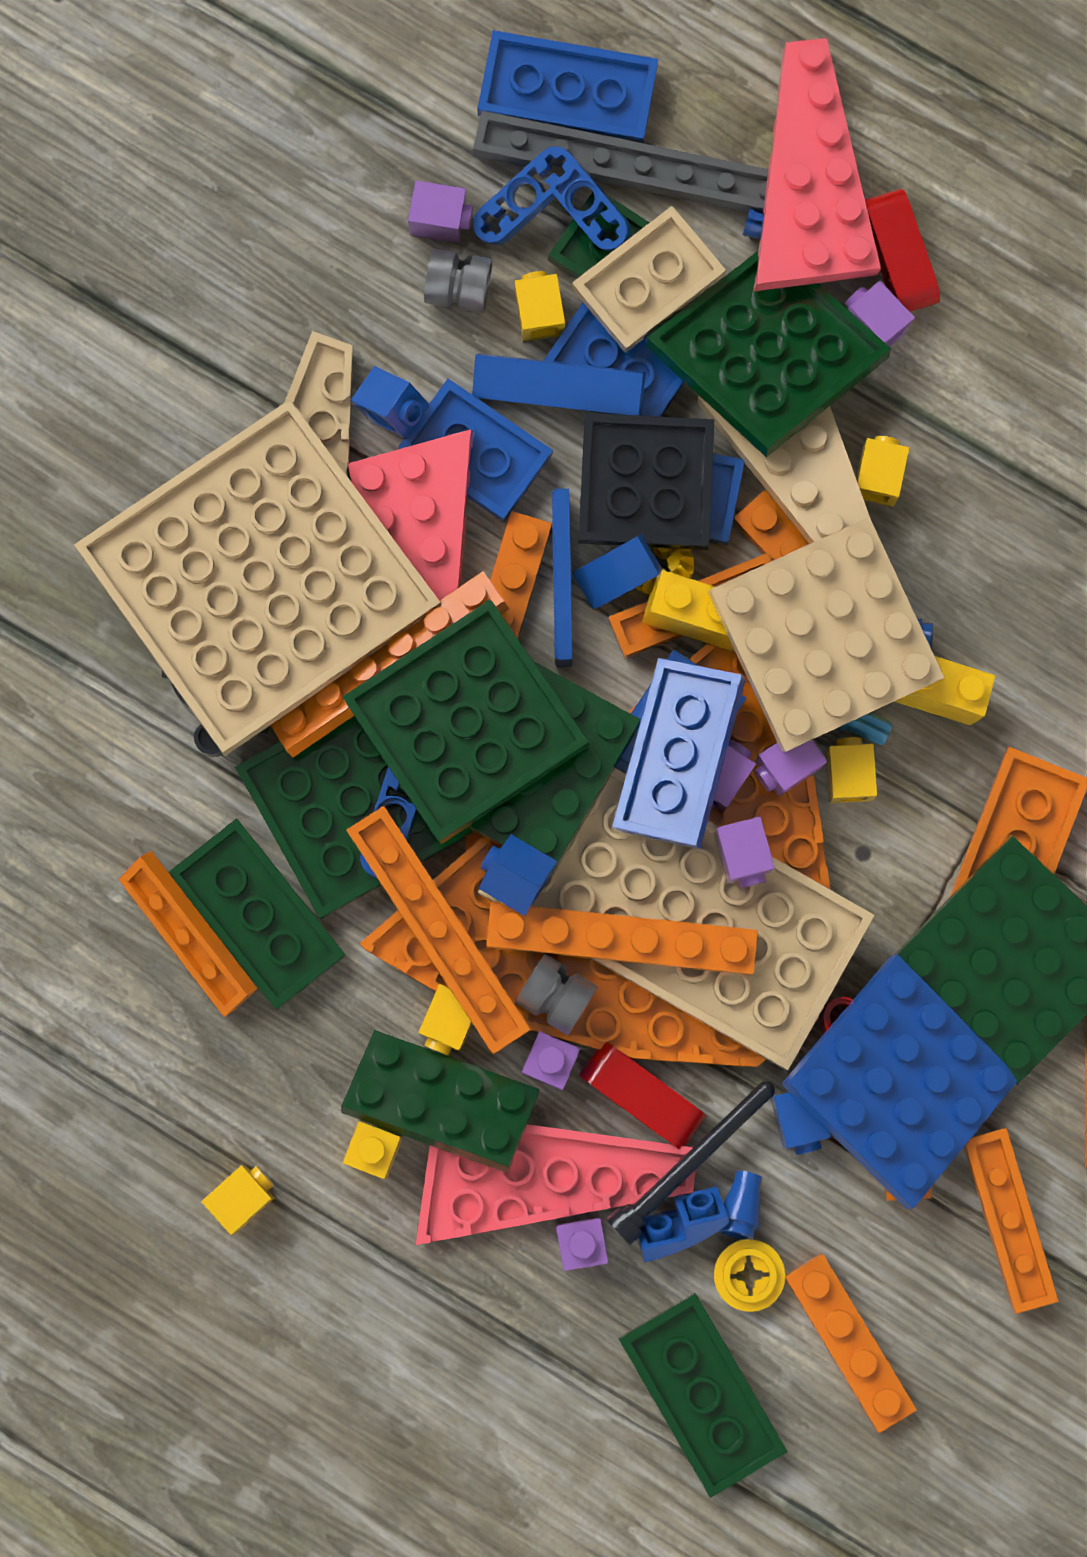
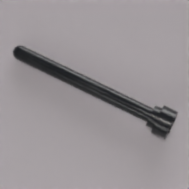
M769 1081L761 1082L632 1207L629 1204L622 1210L618 1207L606 1218L608 1223L629 1245L643 1234L640 1229L646 1225L644 1219L774 1095V1085Z

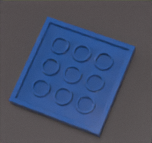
M897 954L890 956L782 1082V1085L905 1209H913L1017 1083V1080L1009 1067Z

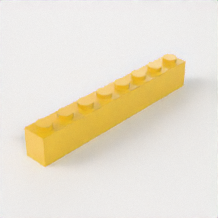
M662 570L653 582L642 623L735 652L708 594V591L715 588V586ZM935 656L944 678L894 701L971 726L985 717L996 675Z

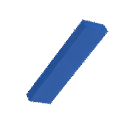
M479 353L475 354L472 395L476 398L641 416L646 372Z
M554 489L552 491L555 665L557 667H572L569 489Z

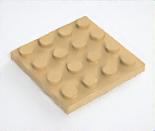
M870 517L708 591L782 753L944 678Z

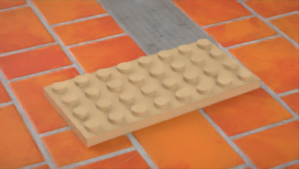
M615 768L554 875H550L542 892L532 906L758 930L754 975L600 959L592 960L788 1071L875 915L773 857L774 870L771 873L765 874L766 882L746 888H740L739 881L728 884L714 834L719 826L710 821L707 822L700 849L615 830L612 826L627 775ZM479 889L478 894L491 902L502 903Z

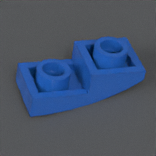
M641 533L572 573L594 610L658 576L662 568Z
M717 1187L674 1196L676 1209L648 1215L644 1219L646 1225L640 1229L643 1234L637 1239L644 1263L687 1249L707 1239L729 1224L728 1215Z

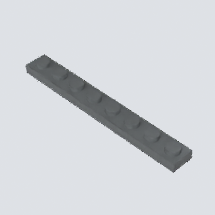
M487 111L481 112L473 146V156L526 167L545 149L558 146L574 155L594 181L748 213L752 209L763 214L768 169ZM553 158L549 162L552 166L551 172L564 174L565 171L562 165L566 159L559 161Z

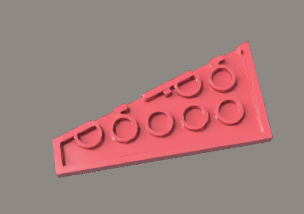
M827 38L786 42L782 55L777 114L773 128L774 138L769 161L763 210L764 220L759 243V261L754 291L877 276L881 266Z
M472 430L347 463L352 484L439 601L458 589L460 583H462L467 522L466 502L471 472L469 470L470 452L473 447L474 435Z
M527 1125L508 1173L430 1145L416 1245L635 1204L693 1147L682 1146L680 1149H677L672 1144ZM696 1170L668 1197L693 1193Z

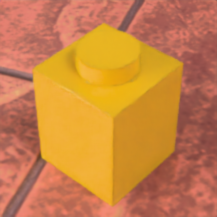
M535 271L523 275L520 280H515V297L523 342L559 337L565 329V320L557 274L547 275L544 271Z
M876 436L875 439L867 438L862 448L856 476L865 501L894 507L900 495L910 447L902 446L899 440L888 436Z
M858 737L835 740L836 746H829L825 752L829 804L873 801L877 797L874 744H862V738Z
M439 984L418 1033L427 1038L424 1046L448 1056L451 1048L461 1052L472 1022L451 990Z
M358 1121L343 1164L379 1178L387 1179L403 1137Z
M241 1165L201 1202L230 1235H234L275 1199L269 1191L274 1184L258 1166L250 1170L247 1165Z

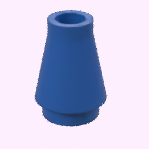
M736 1171L734 1182L723 1203L728 1215L729 1224L718 1232L738 1239H753L754 1231L760 1229V1185L762 1181L760 1175L747 1171Z

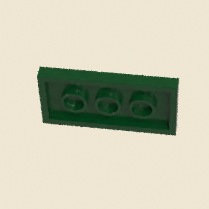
M237 818L168 872L277 1011L346 956Z
M374 1030L341 1105V1113L508 1173L539 1097L540 1089Z
M696 1293L691 1294L618 1338L710 1498L788 1452Z

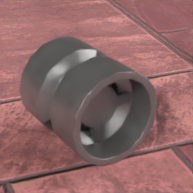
M433 248L425 281L424 303L449 307L453 302H457L460 310L484 314L491 282L493 259L468 255L465 260H460L456 252Z
M544 954L515 1003L535 1016L542 1012L547 1014L548 1024L569 1035L598 986L578 973L569 977L566 975L565 965Z

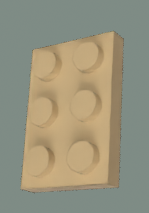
M671 206L572 283V289L626 353L723 278L726 274V269L677 210Z

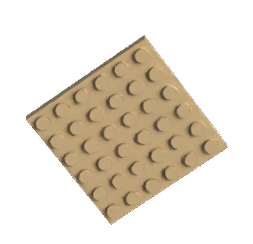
M290 399L74 544L78 553L224 757L344 675L366 657H370L388 644L389 640L400 632L410 629L425 618V615L430 610L441 606L438 598Z

